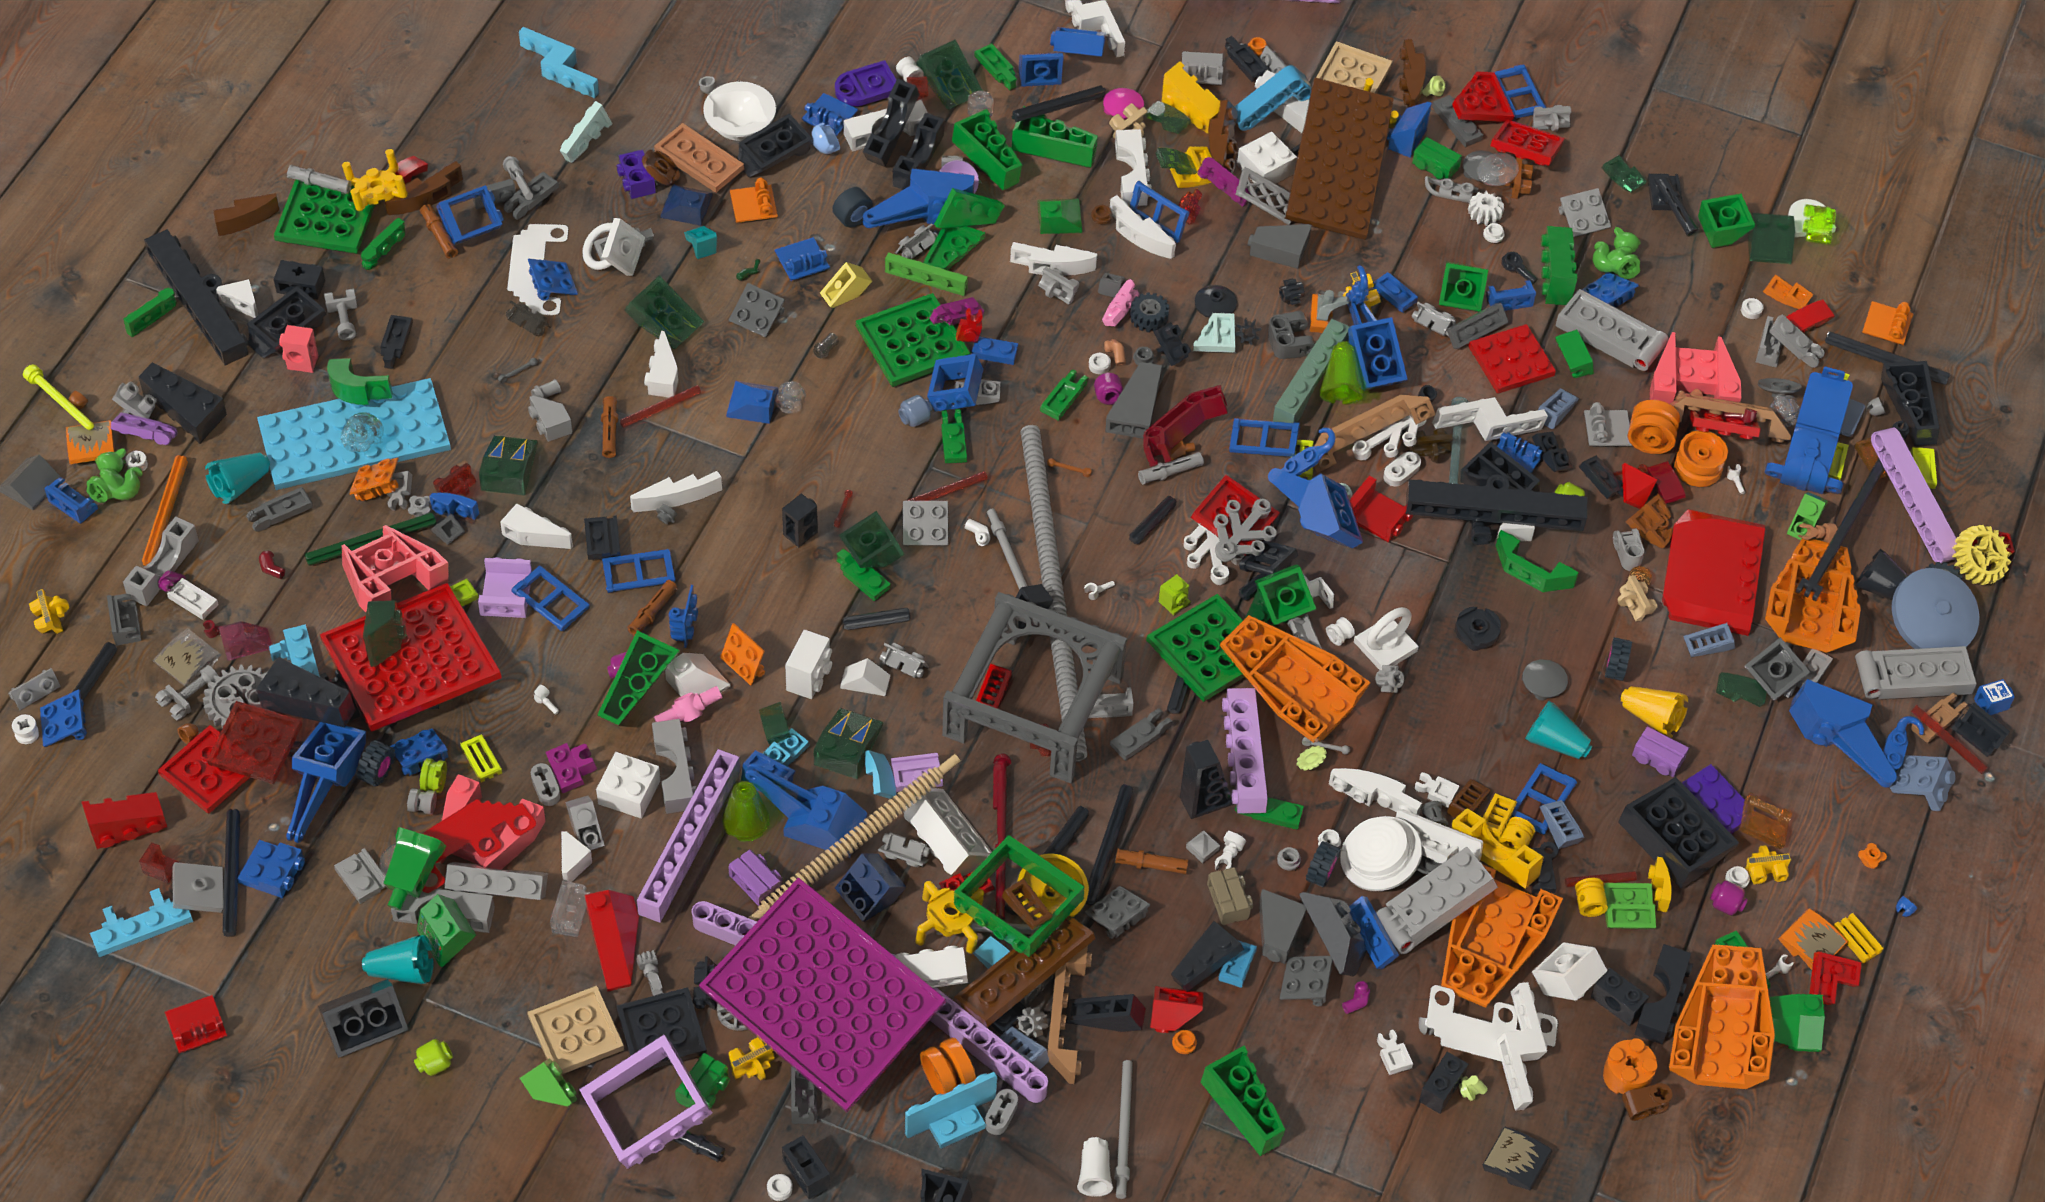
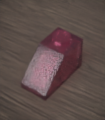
M243 621L219 627L228 661L267 651L269 646L272 645L268 628Z

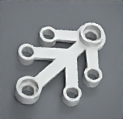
M1409 415L1401 421L1381 429L1384 431L1366 442L1363 440L1357 441L1353 446L1354 457L1357 460L1368 459L1371 456V448L1390 438V441L1384 446L1385 455L1390 458L1395 457L1398 454L1397 447L1402 430L1409 426L1408 432L1404 433L1402 438L1406 446H1413L1417 442L1416 434L1418 427L1423 426L1426 420L1415 424Z
M1198 523L1199 526L1192 534L1184 538V548L1190 551L1194 550L1197 547V540L1205 532L1207 533V539L1194 553L1188 555L1187 565L1192 569L1198 568L1201 558L1210 550L1213 565L1210 578L1215 584L1222 585L1228 580L1229 570L1226 566L1222 565V561L1217 558L1215 553V547L1219 542V538ZM1243 554L1236 555L1241 558H1234L1231 560L1232 563L1239 565L1240 560L1244 557Z

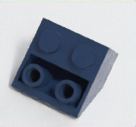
M862 853L835 887L862 922L869 920L891 906L906 888L905 884L878 853Z

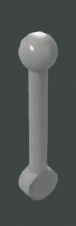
M1306 737L1302 739L1304 746L1319 745L1320 747L1341 751L1342 754L1350 752V748L1346 745L1340 747L1322 742L1313 743Z

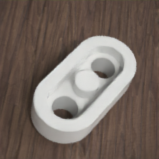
M1413 452L1403 453L1385 468L1384 481L1390 486L1402 485L1419 471L1421 458Z

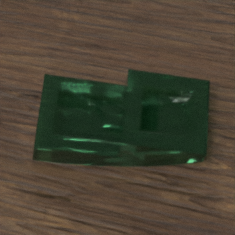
M1161 101L1155 102L1147 109L1148 112L1145 114L1147 119L1161 122L1164 130L1177 134L1192 123L1191 119L1181 111Z
M1157 148L1155 154L1161 168H1175L1177 174L1197 173L1191 156L1171 148Z
M1620 155L1604 163L1601 167L1615 183L1630 193L1647 183L1636 167L1629 168Z
M1725 672L1719 674L1716 693L1735 702L1742 698L1758 707L1765 704L1767 692L1755 679Z
M781 702L759 709L769 745L791 737Z

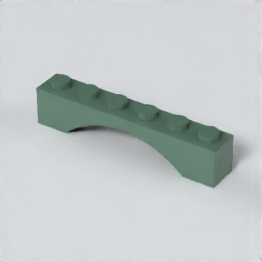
M1334 319L1330 320L1277 402L1274 409L1273 422L1298 423L1322 375L1331 363L1340 357L1349 341L1348 328L1350 326Z

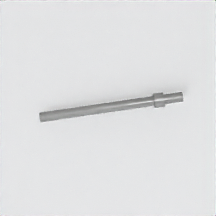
M989 509L987 514L992 524L991 530L999 540L1020 590L1021 587H1025L1027 584L1005 534L1006 528L1003 522L999 520L996 510Z
M1129 1060L1123 1061L1118 1165L1115 1167L1114 1179L1117 1180L1116 1197L1119 1199L1126 1198V1186L1130 1176V1168L1127 1166L1133 1062Z

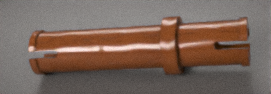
M428 204V208L424 205L421 207L420 213L427 222L426 227L429 231H432L446 258L455 257L458 254V249L445 230L441 218L437 216L432 205Z
M607 396L603 398L604 406L603 413L601 414V422L603 423L602 456L612 458L616 456V423L619 416L616 413L617 399L613 396ZM608 432H610V441L608 440Z
M666 580L649 603L637 612V617L627 627L633 636H635L637 631L642 632L648 624H652L656 614L678 590L677 585L673 581Z
M1118 848L1115 863L1136 866V869L1145 867L1186 875L1188 859L1144 853V850L1136 852Z

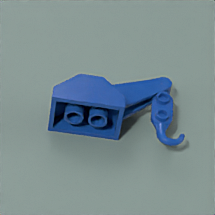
M1359 265L1357 269L1359 270L1361 281H1356L1352 286V290L1346 293V296L1349 298L1347 305L1354 324L1348 328L1349 354L1354 374L1363 391L1403 383L1408 379L1392 317L1376 320L1364 303L1365 296H1368V279L1365 269Z
M1322 428L1319 430V433L1325 432L1329 436L1325 444L1306 448L1288 459L1283 469L1273 468L1268 474V479L1299 507L1300 523L1304 529H1308L1328 541L1353 549L1363 543L1345 487L1323 474H1319L1310 481L1299 477L1300 474L1317 465L1323 455L1329 452L1335 444L1336 437L1333 430Z
M1808 679L1793 698L1789 710L1806 739L1826 747L1835 744L1882 787H1890L1897 779L1895 770L1901 767L1908 746L1906 726L1910 723L1915 724L1919 729V734H1924V726L1919 719L1905 716L1899 720L1897 727L1888 735L1884 750L1882 751L1865 722L1870 715L1872 704Z

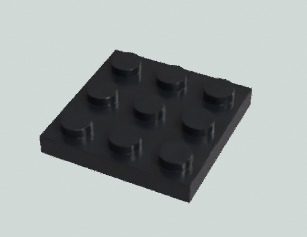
M688 987L616 1005L630 1056L663 1035L672 1043L682 1061L700 1057L703 1053L707 1054ZM667 1056L647 1070L669 1065L672 1062Z

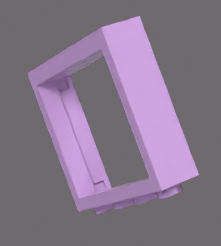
M665 1035L580 1089L581 1094L619 1161L627 1169L636 1163L640 1164L651 1153L659 1152L664 1148L665 1144L673 1139L682 1137L686 1130L694 1125L703 1123L702 1120L712 1114L711 1109L677 1051ZM668 1056L696 1104L624 1150L597 1102Z

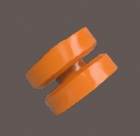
M1645 400L1639 402L1633 409L1627 435L1629 442L1636 449L1650 454H1662L1670 451L1676 441L1680 422L1679 412L1674 406L1664 401Z
M1693 431L1685 435L1681 440L1675 459L1674 468L1676 474L1685 483L1696 487H1707L1716 483L1722 475L1727 459L1728 449L1726 443L1712 432Z
M951 1037L941 1042L939 1050L935 1047H930L920 1054L924 1073L936 1095H944L951 1092L956 1086L960 1084L966 1085L976 1079L971 1061L956 1038Z

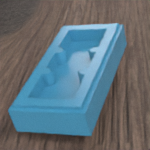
M1239 941L1244 950L1223 965L1219 981L1242 988L1257 946Z

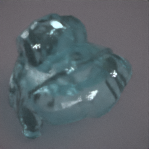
M362 412L350 417L341 432V441L344 447L351 452H366L371 447V444L383 442V424L379 418L370 413Z

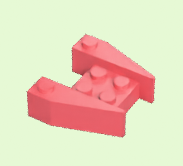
M1672 332L1652 379L1650 400H1659L1670 404L1674 401L1676 392L1682 390L1686 393H1691L1694 389H1699L1702 394L1714 395V398L1740 402L1741 380L1722 337H1718L1714 351L1676 347L1675 332Z
M386 525L383 526V537L351 551L345 544L342 545V566L359 606L372 619L392 610L391 589L388 585L412 574L428 590L449 582L448 562L435 549Z
M458 774L447 792L442 820L476 799L481 800L480 782ZM521 799L520 803H523L536 820V826L521 836L515 835L505 821L495 826L491 830L502 846L486 858L480 857L470 843L452 854L485 868L502 870L536 839L546 822L544 807ZM519 816L514 820V826L517 829L522 830L529 825V819L526 816ZM483 838L479 842V848L482 851H490L495 845L491 838Z

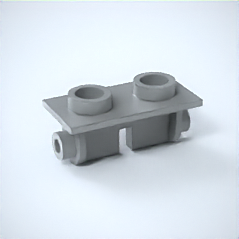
M1265 46L1260 59L1269 68L1270 72L1277 74L1287 65L1284 64L1276 51H1272L1268 46Z
M931 223L927 227L922 225L914 232L915 235L909 238L907 236L898 243L900 247L895 253L898 254L902 251V257L912 260L923 251L919 244L924 250L933 245L938 236L936 232L930 230L933 224Z
M1417 302L1419 311L1415 310L1411 317L1414 319V322L1428 328L1432 321L1434 324L1431 330L1442 336H1449L1446 329L1456 324L1454 317L1447 312L1440 313L1436 311V308L1429 303L1422 304Z
M1308 614L1302 618L1294 617L1289 619L1288 626L1291 628L1293 636L1322 649Z
M884 643L888 650L887 652L883 651L880 656L883 664L898 670L902 662L904 665L901 672L913 678H921L923 676V666L929 668V665L924 661L925 657L915 652L910 655L904 652V647L893 643L892 646Z
M50 668L47 671L43 670L41 674L30 679L28 682L16 688H11L12 691L8 694L15 701L18 709L21 710L61 686L53 669Z
M892 832L884 834L882 842L886 844L881 846L878 851L884 853L885 857L903 859L908 865L913 867H920L928 862L929 859L924 858V856L928 857L930 848L926 844L910 839L908 847H905L906 837Z

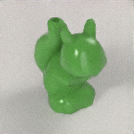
M1615 227V249L1610 252L1607 243L1603 241L1597 242L1594 245L1596 251L1593 254V263L1601 272H1613L1621 278L1631 279L1640 272V260L1637 255L1632 253L1638 249L1641 241L1633 233L1624 232L1619 227Z
M122 448L116 452H105L95 459L100 470V477L92 476L87 481V493L93 500L100 503L114 498L129 500L139 492L140 480L138 477L143 475L139 467L129 468L124 478L118 474L126 463L122 459L126 454V449Z

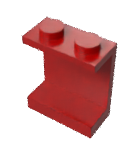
M1369 475L1349 501L1357 525L1389 543L1394 536L1397 537L1400 534L1403 524L1409 522L1413 515L1405 514L1406 505L1402 506L1375 490L1377 479Z

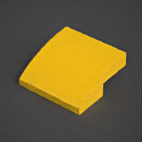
M1189 147L1187 152L1167 153L1165 159L1178 188L1195 187L1211 183L1207 178L1203 179L1198 175V170L1202 166L1203 160L1206 157L1212 158L1208 147Z

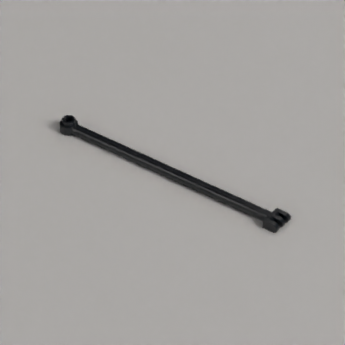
M1898 421L1892 427L1898 429L1903 440H1905L1910 431L1909 426L1905 422L1903 429H1901L1903 421ZM1879 457L1809 580L1802 578L1795 592L1800 594L1804 588L1806 589L1805 597L1808 598L1810 593L1813 592L1812 600H1818L1823 590V587L1819 585L1885 469Z

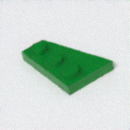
M952 188L934 225L937 228L994 224L997 222L1005 205L998 200Z
M967 226L942 228L923 263L949 270L985 238V232Z

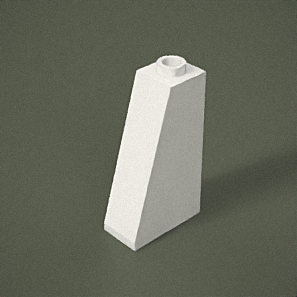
M1267 70L1262 77H1258L1255 88H1259L1273 77L1275 73ZM1292 96L1275 109L1274 112L1302 133L1309 99L1299 101Z

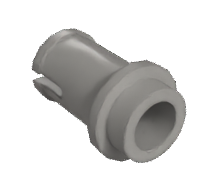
M554 379L542 386H534L531 394L532 396L545 399L560 393L561 388L557 380Z

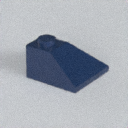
M672 185L662 210L661 218L701 226L713 192Z

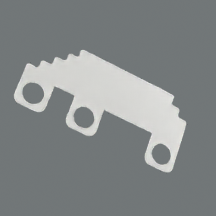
M529 224L527 230L521 231V235L513 236L507 290L514 291V296H519L520 302H525L526 308L532 309L531 314L556 315L560 312L561 300L556 297H549L546 300L556 303L555 310L546 311L543 309V304L546 301H542L537 296V289L534 288L532 276L529 274L530 265L528 258L544 260L546 241H566L568 237V227L566 225ZM555 228H560L564 231V235L561 238H553L550 234L551 231Z
M1438 985L1432 986L1426 1025L1434 1029L1435 1036L1441 1038V1045L1502 1061L1496 1041L1505 1032L1520 1031L1516 1029L1518 1017L1515 1006L1497 1002L1494 1006L1493 1021L1490 1023L1453 1013L1454 991ZM1438 991H1444L1449 995L1450 1001L1447 1005L1442 1006L1435 1001V994ZM1501 1008L1511 1010L1513 1013L1512 1021L1508 1023L1501 1021L1498 1016L1499 1010ZM1538 1013L1540 1019L1546 1018L1552 1023V1030L1549 1033L1542 1032L1547 1040V1045L1554 1047L1558 1024L1557 1019L1550 1015Z

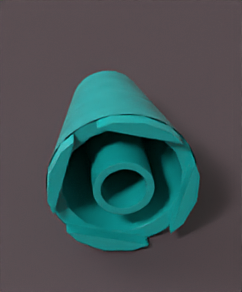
M259 452L211 461L205 466V470H209V474L205 475L206 481L216 498L221 497L224 500L222 503L227 504L235 500L269 472L270 461L266 455Z
M1548 701L1538 715L1539 717L1536 722L1531 726L1525 739L1531 743L1576 759H1580L1581 756L1586 758L1592 748V745L1589 744L1591 739L1555 703Z
M418 935L367 952L366 956L362 959L363 971L367 972L370 977L426 984L432 978L434 965L433 958L429 959L428 951L432 950L430 941L426 935Z

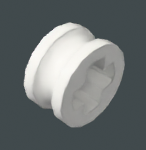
M132 451L126 456L128 469L139 467L142 472L146 470L148 463L143 452Z

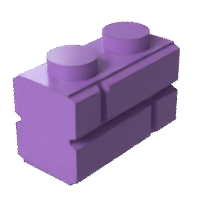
M1647 726L1636 743L1632 756L1639 763L1649 764L1656 768L1660 774L1674 777L1683 764L1689 748Z
M748 850L740 858L729 864V876L758 906L761 905L760 902L762 900L767 903L765 899L767 896L772 899L770 895L772 892L777 895L775 891L777 888L782 891L780 887L782 882L780 874L776 870L771 871L767 867V862L762 855H756L752 850Z

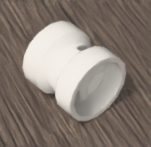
M911 57L903 58L896 66V71L900 76H903L905 82L910 84H917L924 76L922 69L916 66V62Z

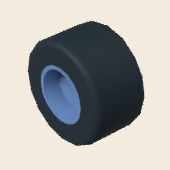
M851 187L837 197L833 204L832 212L845 227H856L863 222L864 212L873 208V201L861 188Z

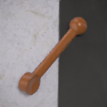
M1053 458L1047 460V464L1050 467L1058 466L1083 473L1084 477L1091 476L1092 471L1090 468L1081 469L1056 462Z

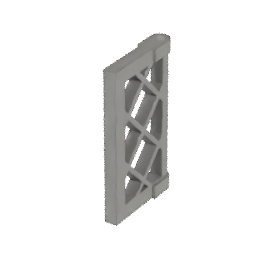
M1244 167L1236 195L1289 225L1291 220L1285 219V215L1277 210L1283 209L1286 214L1287 204H1285L1283 198L1288 200L1290 192L1249 168ZM1248 178L1254 180L1256 183H1250ZM1258 186L1263 195L1257 196L1253 187ZM1265 187L1271 190L1273 193L1268 194ZM1248 188L1250 194L1246 193L1245 189ZM1276 196L1280 205L1275 206L1270 197ZM1260 199H1265L1268 205L1260 201Z

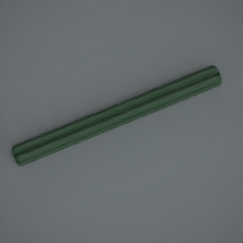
M428 513L388 527L406 535L436 525V519L433 513ZM383 528L305 554L306 562L309 566L342 556V545L345 544L353 551L383 537Z

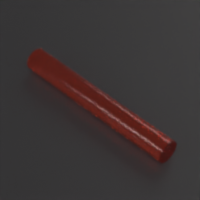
M1633 871L1565 878V886L1575 887L1579 881L1587 878H1598L1604 884L1636 881L1637 876L1636 872Z

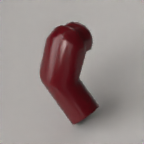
M263 551L259 555L262 572L282 579L285 575V569L274 565L273 552Z

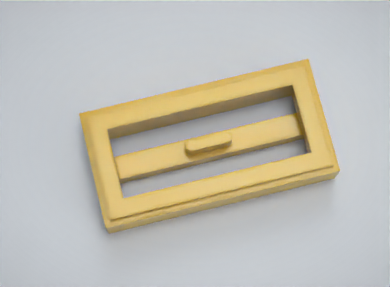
M1853 913L1848 918H1843L1841 922H1836L1833 926L1848 941L1846 944L1863 964L1882 953L1884 948ZM1843 927L1847 928V930L1853 935V938L1848 934V932ZM1859 945H1861L1868 954H1866Z

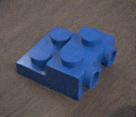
M259 840L237 878L239 884L283 898L285 892L291 889L297 871H301L305 858L303 857L302 850L281 842L276 846Z

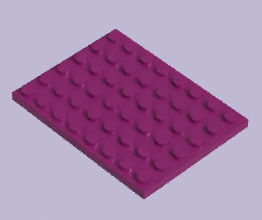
M799 877L699 985L706 994L846 1112L853 1107L946 1002L943 996Z

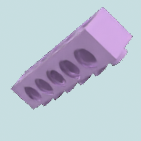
M1255 688L1227 689L1226 698H1222V710L1227 712V716H1224V729L1229 730V734H1226V748L1231 749V753H1228V766L1233 768V771H1230V785L1235 786V790H1232V804L1237 805V813H1266L1267 790Z

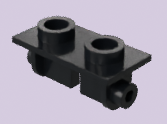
M705 956V962L699 961L694 967L695 985H700L717 966L708 956ZM699 986L694 987L693 1004H695V1008L703 1009L705 1005H710L713 1010H716L717 1002Z

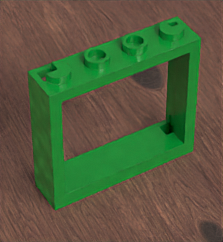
M1010 835L954 891V905L958 911L968 914L974 918L978 925L985 926L998 939H1004L1017 952L1024 953L1028 957L1043 944L1084 900L1083 885ZM1008 858L1067 898L1052 914V918L1043 923L1030 938H1027L970 898Z

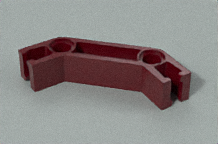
M1221 385L1189 394L1144 432V452L1150 467L1158 465L1157 459L1155 460L1157 455H1163L1165 463L1170 462L1171 449L1205 420L1228 414L1227 401Z

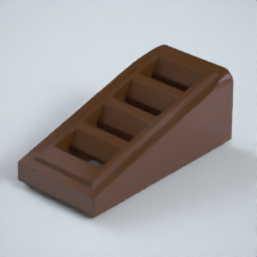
M1470 779L1449 804L1447 814L1454 818L1459 816L1465 810L1459 804L1476 813L1491 790ZM1471 787L1474 788V789H1476V790H1478V791L1481 792L1482 794H1479V793L1475 792L1474 790L1471 789ZM1467 793H1470L1471 795L1477 797L1478 799H1477V800L1474 799L1473 797L1467 795ZM1463 798H1465L1466 800L1472 802L1473 805L1470 804V803H1468V802H1466L1465 800H1463Z
M1024 878L1004 890L1002 898L1032 930L1052 918V914ZM1021 893L1023 896L1017 899L1016 895ZM1025 900H1028V901H1029V903H1027L1026 905L1022 906L1021 903H1022L1023 901H1025ZM1032 906H1034V907L1036 908V909H1034L1033 911H1031L1030 913H1028V912L1026 911L1027 909H1029V908L1032 907ZM1040 912L1043 916L1034 921L1032 917Z

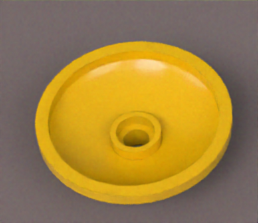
M1059 854L1039 855L1084 886V900L1070 914L1071 917H1074L1084 907L1089 892L1088 881L1083 870L1074 861ZM1022 868L1017 882L1024 878L1051 914L1067 899ZM1046 892H1051L1054 896L1049 897ZM1028 900L1022 902L1023 906L1029 903ZM1032 906L1027 910L1031 912L1036 908ZM1039 912L1034 916L1040 918L1043 915Z

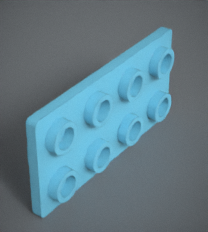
M996 1073L982 1074L973 1082L966 1085L960 1084L951 1092L944 1095L938 1094L929 1102L910 1107L905 1113L906 1137L910 1138L930 1129L939 1147L942 1149L985 1129V1122L976 1107L995 1099L997 1088Z

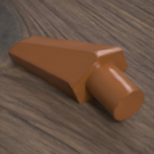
M1181 440L1171 450V461L1184 457L1186 452L1195 451L1194 442L1184 444L1183 440Z

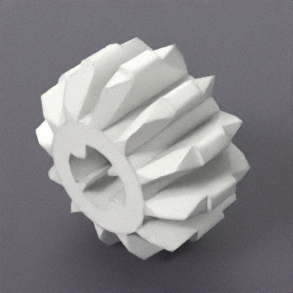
M1486 191L1482 194L1478 192L1470 200L1468 214H1470L1471 220H1477V225L1484 223L1487 226L1488 223L1500 221L1504 211V203H1502L1501 197L1495 196V193L1488 194Z

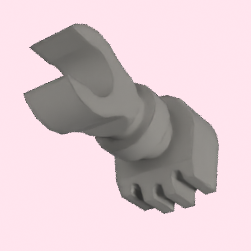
M654 950L637 955L638 966L643 971L645 977L648 978L653 996L663 993L662 984L658 976V961Z

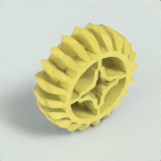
M1972 526L1959 534L1960 536L1955 539L1956 545L1952 549L1956 553L1952 557L1956 558L1957 562L1954 566L1960 567L1959 574L1965 573V580L1971 579L1972 584H1992L1996 580L2001 579L2004 573L2009 570L2007 566L2011 561L2007 557L2012 553L2006 549L2009 544H2004L2003 540L2005 537L1998 536L1999 530L1992 531L1991 526ZM1974 539H1976L1977 544H1975V546H1972ZM1992 564L1990 570L1987 571L1986 566Z

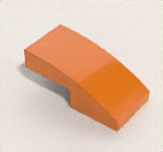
M1776 274L1763 291L1771 298L1796 309L1805 307L1813 296L1811 292L1797 282L1794 286H1791Z

